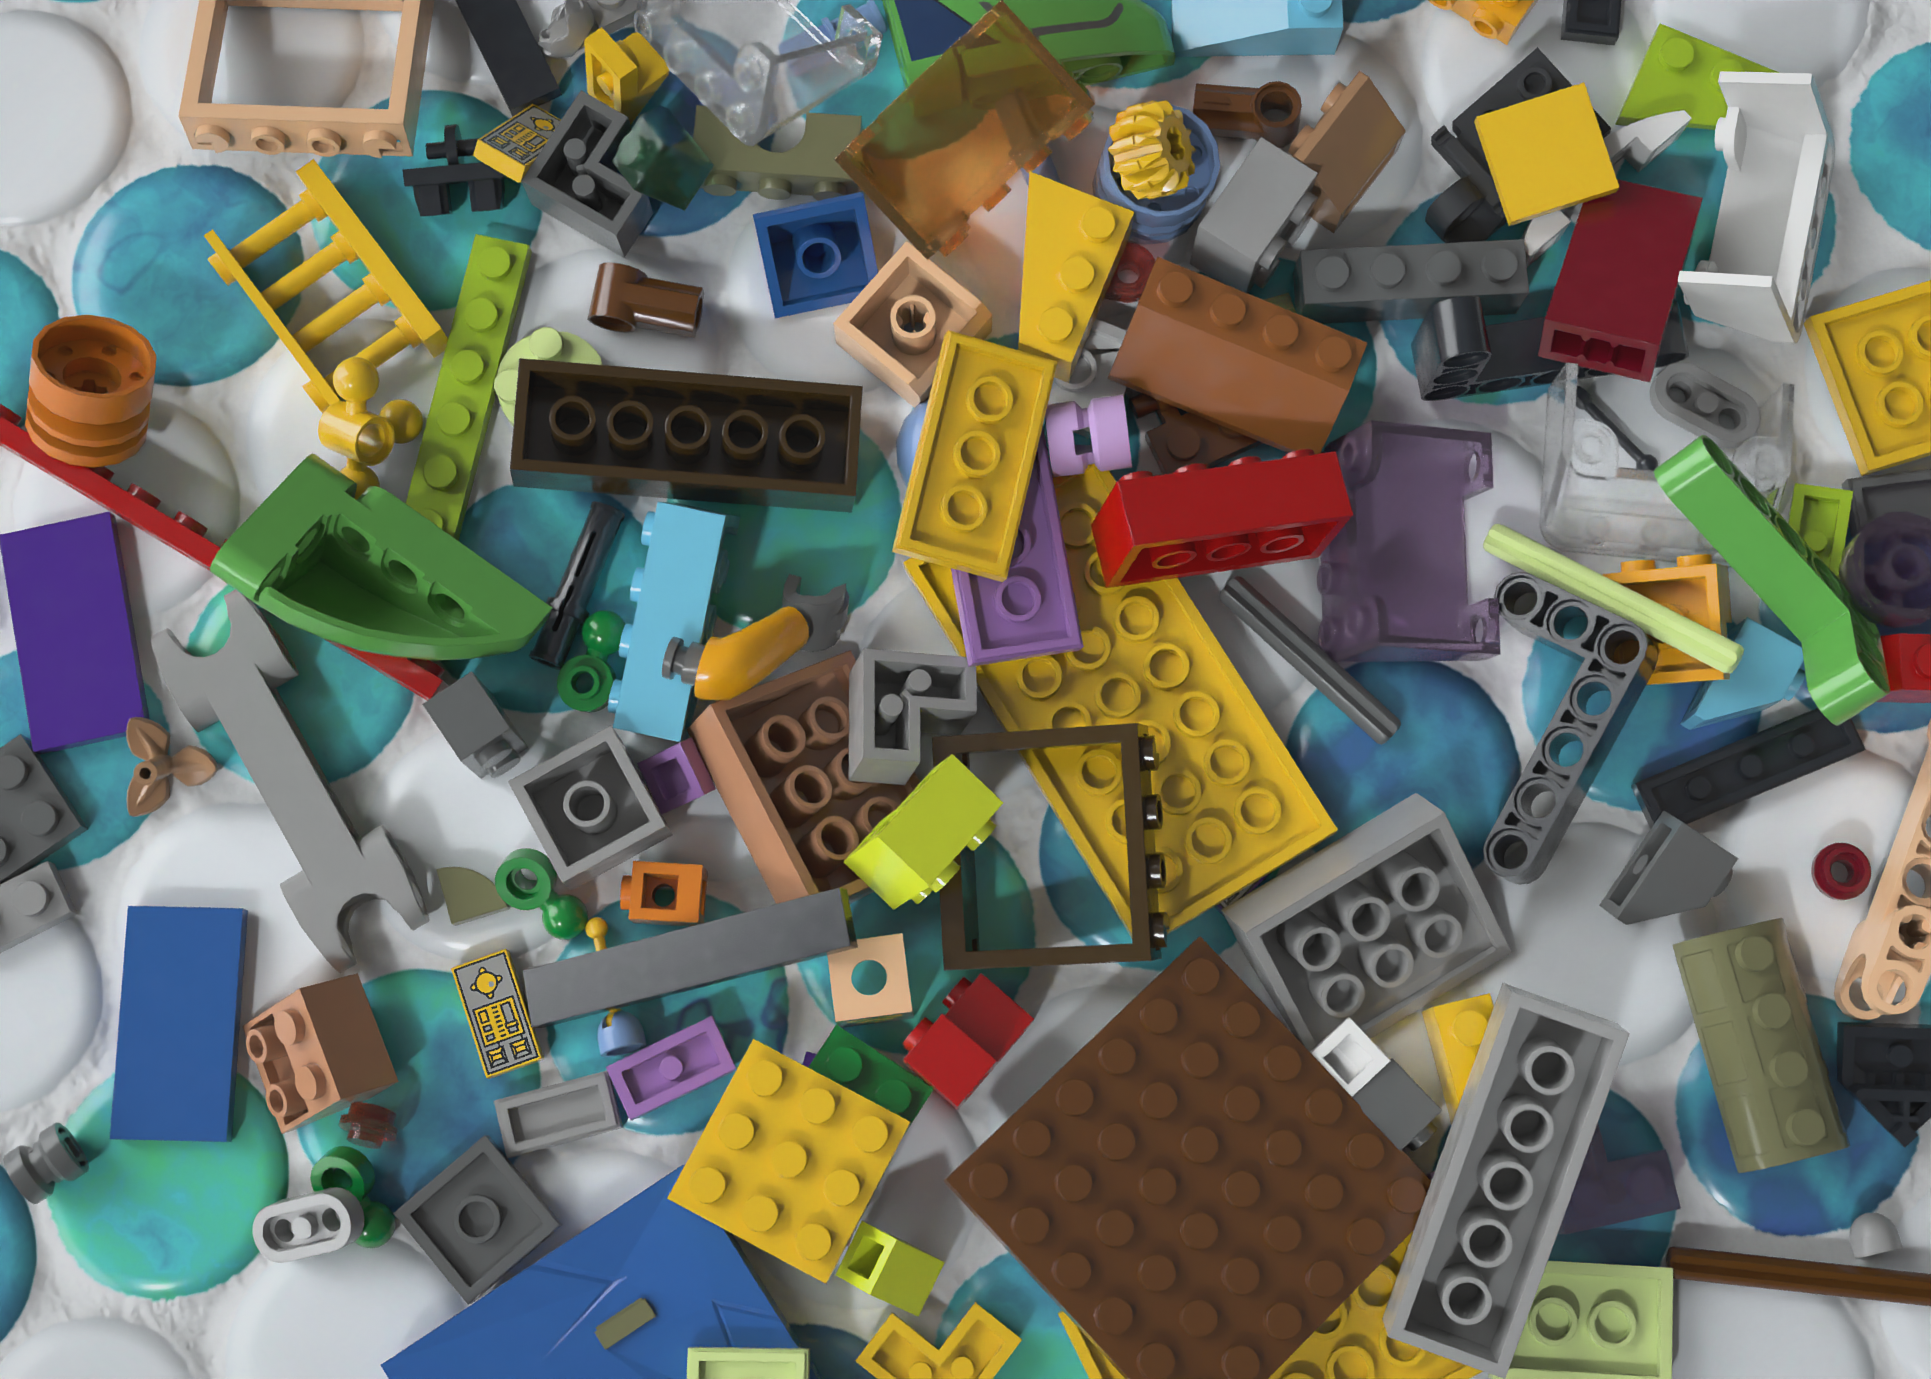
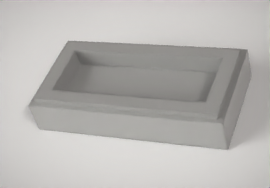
M608 1071L494 1101L507 1158H513L623 1128L613 1083Z

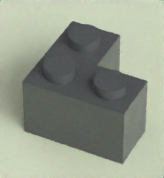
M581 90L521 180L531 205L625 258L653 215L646 189L616 173L636 143L629 118Z

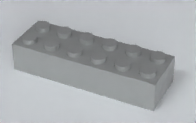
M1502 983L1382 1318L1388 1337L1500 1378H1506L1630 1034L1618 1023Z

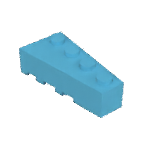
M658 502L656 512H647L641 536L642 545L649 546L645 568H636L630 590V600L638 602L634 623L625 624L619 645V656L627 658L623 679L614 680L608 701V712L615 714L613 728L677 742L689 738L687 729L693 722L698 701L694 694L695 686L682 683L681 675L676 674L672 680L663 678V659L672 637L682 638L684 646L689 647L692 642L706 645L709 638L713 636L717 620L716 605L709 604L711 594H718L720 592L722 583L725 584L730 565V560L727 559L728 551L727 549H722L725 534L737 535L741 516L670 502Z

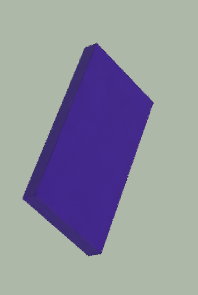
M109 511L0 534V549L33 752L42 755L126 737L129 719L132 717L150 718L116 516Z

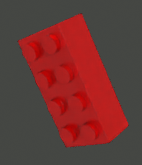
M1300 449L1286 454L1281 459L1261 461V458L1258 456H1248L1237 459L1228 466L1207 469L1206 464L1195 463L1183 466L1171 474L1153 476L1150 471L1129 473L1116 482L1092 522L1091 529L1106 588L1318 558L1350 520L1353 512L1336 451L1315 454L1312 449Z

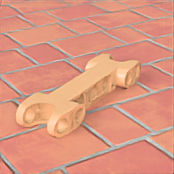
M1931 719L1927 730L1929 747L1867 918L1860 922L1852 933L1835 983L1834 997L1836 1004L1851 1019L1864 1021L1878 1018L1882 1014L1890 1016L1909 1011L1915 1007L1921 998L1931 973V838L1926 831V820L1928 817H1931ZM1909 870H1914L1924 880L1925 890L1921 898L1912 894L1907 886L1906 878ZM1857 978L1862 979L1861 990L1863 998L1871 1008L1868 1011L1858 1009L1850 1000L1849 988ZM1904 981L1906 988L1904 998L1897 1005H1891L1899 987Z

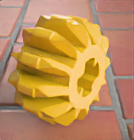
M1152 100L1128 106L1126 110L1117 113L1115 124L1109 127V134L1113 145L1108 148V151L1113 155L1115 161L1113 172L1120 173L1123 189L1131 190L1137 200L1145 198L1152 200L1175 194L1178 190L1188 186L1189 176L1195 173V165L1191 156L1196 152V149L1191 145L1189 138L1192 130L1185 128L1182 112L1180 110H1173V107L1167 100L1159 102Z

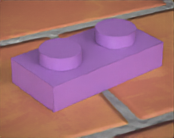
M710 1016L607 1066L606 1069L629 1119L633 1121L736 1071L737 1066L714 1017Z

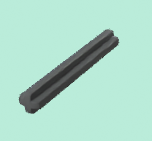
M1234 577L1222 589L1219 595L1220 601L1376 743L1382 745L1396 733L1401 726L1400 720L1243 577Z

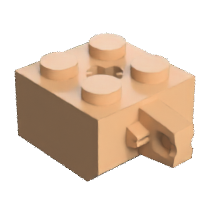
M906 241L835 320L833 325L836 344L915 408L918 404L929 399L946 332L951 330L985 340L992 332V314L982 301ZM911 322L912 328H915V322L923 324V330L917 333L913 330L912 333L904 331V325Z

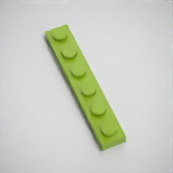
M475 234L406 499L408 506L458 541L496 396L494 388L495 378L499 365L507 353L532 255L530 246L527 244Z

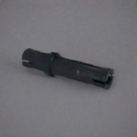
M591 502V509L575 548L571 553L569 563L555 597H548L546 601L552 607L548 620L542 626L529 657L547 667L557 670L563 667L579 626H583L586 619L590 616L586 608L605 566L620 524L624 521L625 515L622 511L605 503Z

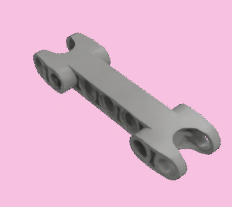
M233 590L224 595L231 623L230 636L225 646L217 653L206 657L192 656L168 628L151 637L152 648L164 681L190 725L197 732L204 730L219 720L303 869V871L280 883L282 893L303 931L336 971L342 973L357 964L348 931L349 921L354 911L363 903L373 899L386 900L402 916L406 924L413 931L429 922L428 911L415 876L388 830L383 825H380L359 837L276 689L299 675L291 655L279 634L258 607L243 594Z

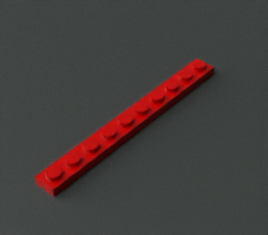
M0 404L1 447L210 571L212 561L221 547L204 538L208 528L181 511L177 512L174 519L157 510V507L161 500L134 483H131L127 491L113 484L110 480L115 473L105 466L94 468L70 465L48 456L32 442L28 432L17 426L22 418ZM326 640L426 701L449 687L440 679L445 670L431 660L414 658L408 660L403 657L365 652Z

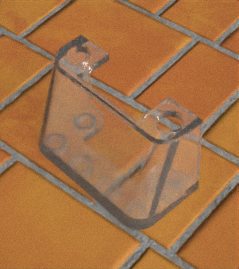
M638 0L637 12L634 14L633 19L635 32L640 33L665 60L669 70L698 97L700 102L735 137L747 146L756 145L873 72L877 64L883 35L851 4L841 6L835 40L830 41L789 0ZM853 30H855L857 34L852 35Z

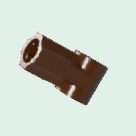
M1281 81L1269 82L1260 88L1196 83L1193 114L1207 124L1213 136L1255 139L1257 142L1262 137L1276 147L1283 148L1290 144L1297 136L1302 104L1297 90L1290 84ZM1269 109H1280L1287 113L1289 117L1281 122H1273L1266 119L1263 113Z
M612 262L602 263L599 265L587 320L595 326L615 332H634L636 327L695 338L703 312L704 290L702 287L648 278L643 271L629 265Z

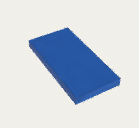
M128 906L110 1139L232 1142L248 910L244 908Z

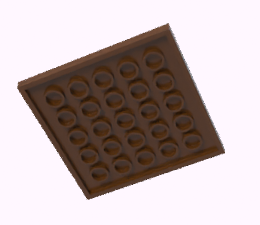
M1201 936L1196 938L943 1180L1125 1379H1269L1415 1229L1431 1184V1180L1402 1150L1399 1151L1365 1115L1361 1106Z

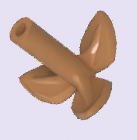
M132 717L129 719L126 730L128 746L134 756L145 760L134 768V776L127 789L126 801L130 816L137 817L150 814L165 804L170 798L168 776L171 774L188 787L202 785L216 774L218 770L217 762L204 749L188 745L171 757L168 755L170 733L165 728L143 717Z

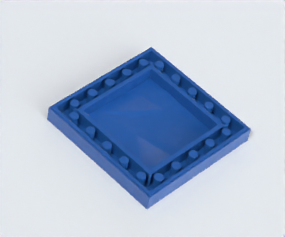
M681 1165L381 1364V1367L388 1379H687L689 1347H804L733 1234L667 1199L685 1166ZM639 1298H646L656 1317L605 1350L594 1333L597 1331L596 1327ZM810 1358V1379H823Z

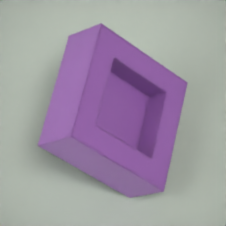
M692 737L637 763L662 815L716 789Z

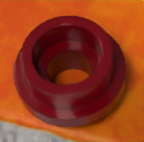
M1834 843L1824 847L1816 854L1812 862L1811 874L1815 886L1822 894L1831 899L1842 901L1855 898L1866 890L1871 879V866L1866 855L1856 846L1848 843ZM1834 862H1839L1846 867L1848 876L1845 882H1839L1833 878L1831 867Z

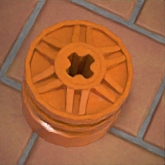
M94 315L63 317L44 326L33 339L25 427L32 442L48 456L70 465L102 467L119 464L136 455L146 442L157 356L149 340L132 326L112 318Z

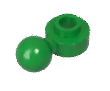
M607 610L597 611L586 619L582 628V638L587 646L586 654L571 658L559 671L557 677L558 693L563 702L572 709L591 713L600 711L608 706L611 687L617 677L613 668L607 663L609 655L619 651L621 635L625 626L624 620L615 612ZM588 672L593 677L594 685L589 692L582 694L576 687V681L581 674Z
M522 848L511 852L504 859L495 875V887L505 903L519 910H533L539 907L543 911V926L554 938L569 940L579 936L584 931L588 922V911L585 904L574 895H559L554 891L557 883V872L545 854L535 849ZM521 869L532 871L537 876V880H529L524 877Z
M338 1146L330 1149L312 1168L310 1180L313 1191L338 1187L351 1192L359 1201L364 1213L363 1231L355 1243L364 1248H377L384 1245L393 1236L396 1221L392 1210L387 1205L379 1201H371L368 1196L375 1183V1172L372 1164L363 1153L352 1147Z

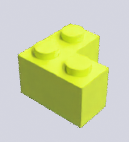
M951 754L935 766L900 806L882 819L843 862L893 910L910 899L919 904L932 891L936 893L943 888L957 873L960 866L954 859L965 846L974 851L993 832L997 825L990 818L1001 807L1003 802L963 763Z

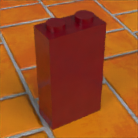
M1617 179L1619 184L1617 192L1582 203L1544 320L1538 357L1651 382L1679 288V272L1684 271L1703 198Z

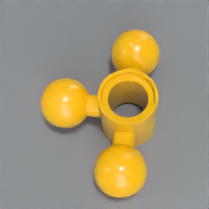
M351 357L343 360L336 367L333 374L334 388L339 396L346 401L333 403L324 411L319 421L318 435L323 446L347 457V466L342 468L340 472L357 483L354 498L357 500L368 487H380L376 473L368 466H375L383 462L392 451L394 443L404 444L413 441L422 430L423 417L421 411L414 403L404 399L388 402L382 407L379 415L367 411V400L375 395L379 387V374L375 366L368 360L360 357Z

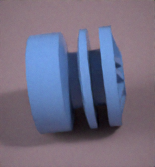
M1172 104L1173 110H1180L1182 112L1185 128L1192 130L1189 138L1191 145L1196 149V152L1191 156L1195 165V173L1189 176L1186 188L1178 190L1175 194L1152 200L1148 198L1137 200L1131 190L1123 189L1120 173L1113 172L1115 161L1113 155L1108 151V148L1113 145L1110 134H1108L1092 182L1093 195L1095 197L1134 211L1129 240L1144 245L1167 243L1186 233L1200 216L1206 201L1214 189L1220 169L1218 144L1207 124L1188 109Z

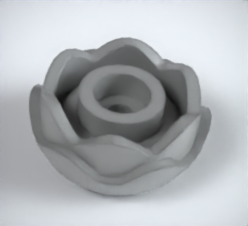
M565 0L564 4L553 10L548 29L542 31L539 35L538 45L543 48L542 52L550 57L565 58L572 57L577 52L595 21L586 0Z

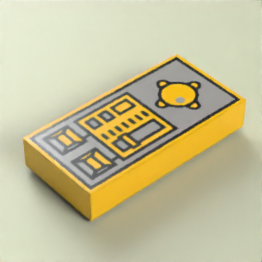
M532 104L479 138L473 156L514 181L521 183V180L561 119Z
M504 949L451 968L486 1078L491 1079L544 1060L535 1028L531 1027L529 1010L509 950Z

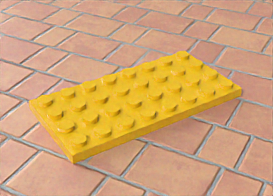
M1089 464L1084 474L1061 477L1052 476L1084 647L1079 651L976 666V686L1005 732L1139 723L1148 726L1149 736L1155 735L1156 753H1159V768L1157 771H1151L1152 794L1160 795L1163 810L1162 828L1154 830L1156 853H1163L1166 864L1165 888L1158 889L1159 912H1166L1168 916L1169 929L1166 930L1168 935L1334 835L1338 829L1179 579L1174 578L1106 588L1091 524L1115 486L1116 480L1110 471H1100L1095 464ZM913 557L904 561V569L958 656L967 657L951 568ZM1121 744L1016 750L1132 938Z

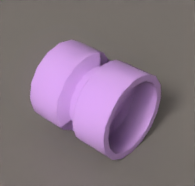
M1123 395L1094 398L1091 400L1088 408L1083 409L1075 401L1047 405L1045 420L1053 477L1084 474L1089 464H1095L1100 471L1132 468ZM1090 427L1092 445H1075L1073 431Z

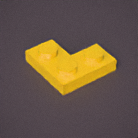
M974 1302L938 1349L892 1312L855 1361L877 1379H993L1022 1341V1338L977 1302Z

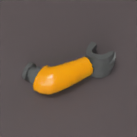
M789 574L784 584L782 608L771 615L723 638L712 636L706 645L692 642L689 647H685L682 638L672 637L664 655L662 677L672 680L676 674L681 675V682L695 686V697L702 700H730L746 692L765 679L799 650L817 652L826 650L836 644L840 639L841 628L847 622L849 595L846 590V583L834 587L829 593L822 596L800 595L801 577Z

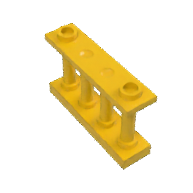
M313 159L295 171L306 187V190L299 194L301 201L230 250H228L213 229L206 233L204 237L216 252L207 258L227 286L236 280L311 379L302 387L323 414L330 405L341 401L333 385L334 371L323 377L306 353L379 302L383 306L391 301L402 316L393 321L396 325L395 328L354 356L368 360L375 368L381 366L409 345L414 349L423 343L433 358L445 351L448 338ZM328 217L338 230V232L330 236L333 242L260 293L243 268L313 219L320 222ZM357 259H360L369 271V274L362 278L364 285L292 335L275 313V310L346 260L349 264H352Z

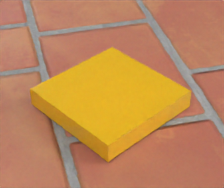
M1584 82L1477 116L1474 121L1508 226L1615 193L1619 189V184Z

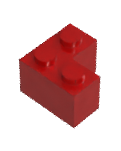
M982 973L979 974L973 983L964 976L942 1001L949 1009L945 1015L941 1014L934 1023L927 1017H924L902 1043L904 1048L909 1051L903 1059L905 1065L925 1083L934 1088L956 1110L960 1109L1034 1021L1030 1014Z

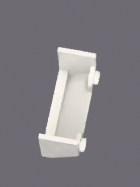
M1720 71L1718 83L1728 110L1726 118L1720 117L1717 121L1715 148L1716 151H1723L1728 169L1709 261L1701 260L1697 265L1696 271H1680L1678 283L1684 293L1685 304L1690 305L1696 317L1772 342L1796 344L1800 339L1833 173L1835 156L1833 134L1813 74Z

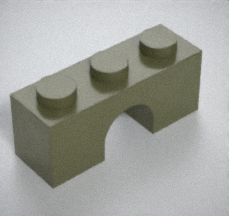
M696 105L691 171L696 188H703L705 192L716 196H731L736 194V191L758 192L760 196L773 200L788 199L791 197V194L810 195L820 201L858 193L860 189L864 138L862 116L806 112L805 132L801 141L788 151L770 152L761 148L755 142V125L752 109Z

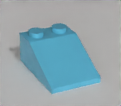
M1171 0L1172 41L1176 57L1335 55L1343 30L1342 0Z

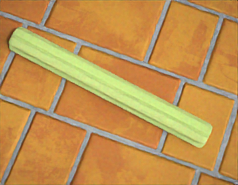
M1494 524L1484 540L1483 548L1492 555L1633 622L1645 633L1723 673H1732L1742 659L1744 653L1742 645L1504 525Z

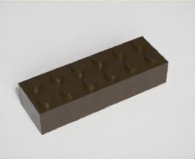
M519 358L510 459V473L513 486L852 513L856 498L863 386Z

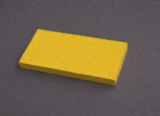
M951 330L946 332L892 552L1000 582L1007 579L1058 361Z

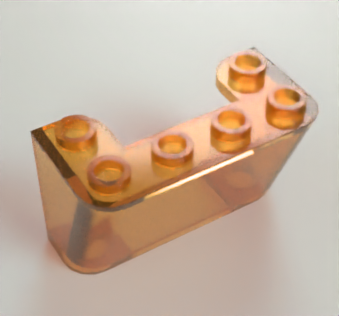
M999 0L864 128L834 160L927 260L937 251L946 257L968 237V231L971 226L967 221L975 210L982 205L989 212L1012 190L1006 182L1020 168H1023L1029 174V171L1035 170L1053 152L1047 145L1049 141L1056 140L1062 134L1068 141H1071L1092 122L1094 112L1090 108L1095 105V96L1005 0Z

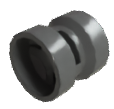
M57 1122L40 1132L38 1141L32 1147L20 1145L4 1155L3 1158L4 1166L13 1184L32 1204H38L51 1196L54 1191L55 1182L60 1183L63 1180L74 1181L89 1170L88 1160L81 1146L71 1132L61 1123Z

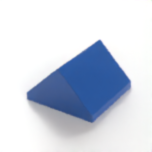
M863 192L753 214L775 319L852 303L878 273Z

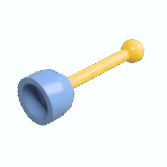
M593 917L586 923L585 932L589 938L593 939L596 951L607 949L605 936L608 932V924L603 918ZM619 1008L609 1011L607 1016L601 1020L597 1029V1040L602 1057L625 1055L647 1046L643 1027L639 1019L631 1013Z

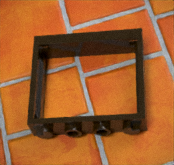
M1129 723L932 737L933 768L953 754L969 770V754L1121 744L1132 943L980 951L975 852L965 846L954 859L960 866V869L940 889L944 971L1136 962L1162 959L1161 948L1167 947L1166 930L1169 929V920L1166 912H1159L1158 889L1165 888L1166 864L1163 853H1156L1154 830L1162 828L1163 810L1160 795L1152 794L1151 771H1157L1159 768V753H1156L1155 735L1149 736L1147 725Z

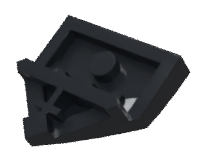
M1837 1022V1081L1904 1148L1918 1136L1916 1131L1931 1118V1025Z

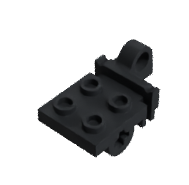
M1538 47L1452 121V131L1456 134V138L1448 131L1445 125L1431 136L1433 148L1461 178L1447 188L1430 205L1426 213L1425 222L1444 243L1486 241L1507 223L1474 123L1476 117L1573 86ZM1593 108L1604 139L1610 134L1611 127Z

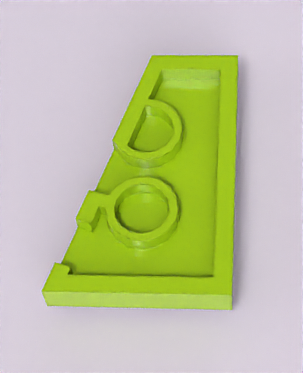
M1660 23L1654 32L1615 125L1628 126L1648 117L1685 110L1692 118L1686 128L1715 130L1718 119L1720 117L1726 118L1728 110L1718 83L1720 71L1779 72Z

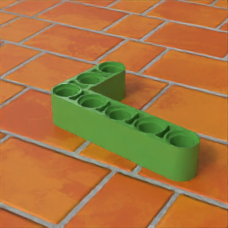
M1706 435L1699 436L1655 468V478L1672 503L1801 642L1808 691L1819 710L1831 723L1836 726L1843 724L1890 693L1880 633L1868 611L1712 439Z

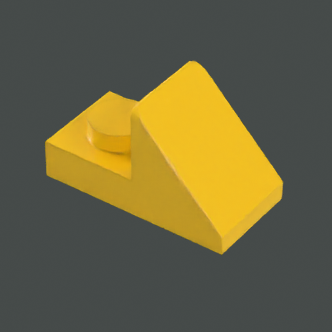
M601 27L584 39L587 93L627 116L631 125L670 72V67L640 33H632L624 40L615 42Z

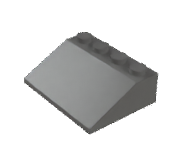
M1418 793L1411 795L1222 909L1247 960L1293 1035L1309 1052L1348 1017L1371 1039L1512 953L1445 812Z

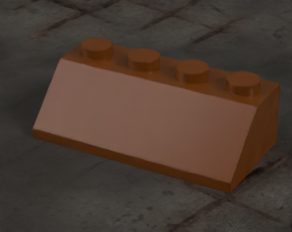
M1157 257L1107 379L1284 452L1290 453L1300 449H1312L1315 454H1320L1350 391L1367 342Z

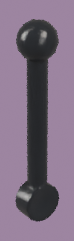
M1576 386L1568 393L1570 401L1577 408L1584 409L1636 461V469L1640 474L1644 476L1654 474L1655 468L1658 467L1656 457L1651 454H1644L1592 402L1590 394L1584 388Z

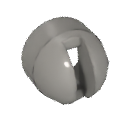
M1865 1213L1856 1218L1850 1228V1244L1855 1258L1902 1248L1895 1225L1882 1214Z

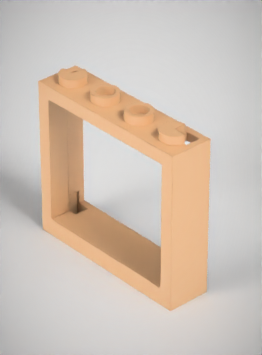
M199 0L178 115L192 149L215 150V153L226 150L258 151L268 155L291 152L314 153L324 157L337 154L370 155L375 158H382V156L413 157L434 0ZM228 6L401 11L402 16L388 109L212 103Z

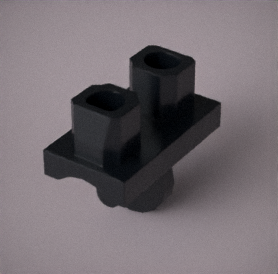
M457 124L445 126L443 142H432L425 145L428 160L447 158V166L402 170L404 186L413 187L414 198L420 217L453 214L449 184L468 182L472 212L502 210L504 208V179L510 178L483 162L464 164V156H473L479 138L462 140Z

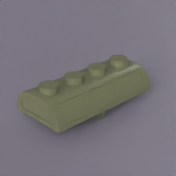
M1783 918L1721 931L1672 945L1738 1173L1775 1167L1851 1146L1842 1123L1829 1079L1827 1064L1821 1052L1808 1008V1000L1805 990L1802 988Z

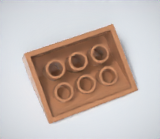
M851 650L751 688L730 700H720L712 703L687 729L776 904L839 887L847 889L850 904L873 893L874 891L843 861L882 819L900 806L920 783L915 772H913L905 785L849 781V673L856 662Z

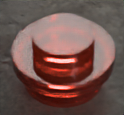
M352 1102L348 1114L341 1115L338 1124L340 1128L348 1132L347 1140L349 1142L372 1149H380L383 1141L396 1140L398 1129L394 1127L396 1113L387 1108L364 1102Z

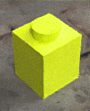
M861 1221L835 1275L869 1295L919 1317L945 1262L900 1238Z

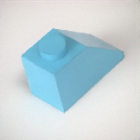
M1745 618L1733 627L1727 636L1728 639L1742 645L1744 648L1739 665L1730 673L1729 680L1702 682L1680 725L1691 730L1766 710L1783 700V698L1790 701L1799 690L1806 676L1805 671L1800 668L1804 660L1802 647L1752 619Z

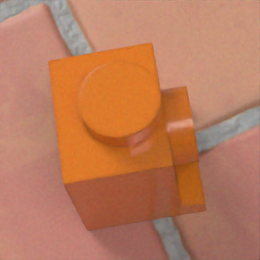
M633 861L632 875H623L620 908L622 910H629L628 919L637 924L687 927L702 924L705 917L708 871L703 865ZM664 886L673 888L675 892L674 901L665 907L658 906L655 902L656 891Z

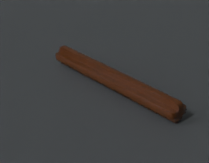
M1675 1246L1668 1249L1666 1256V1267L1673 1268V1279L1931 1306V1274Z

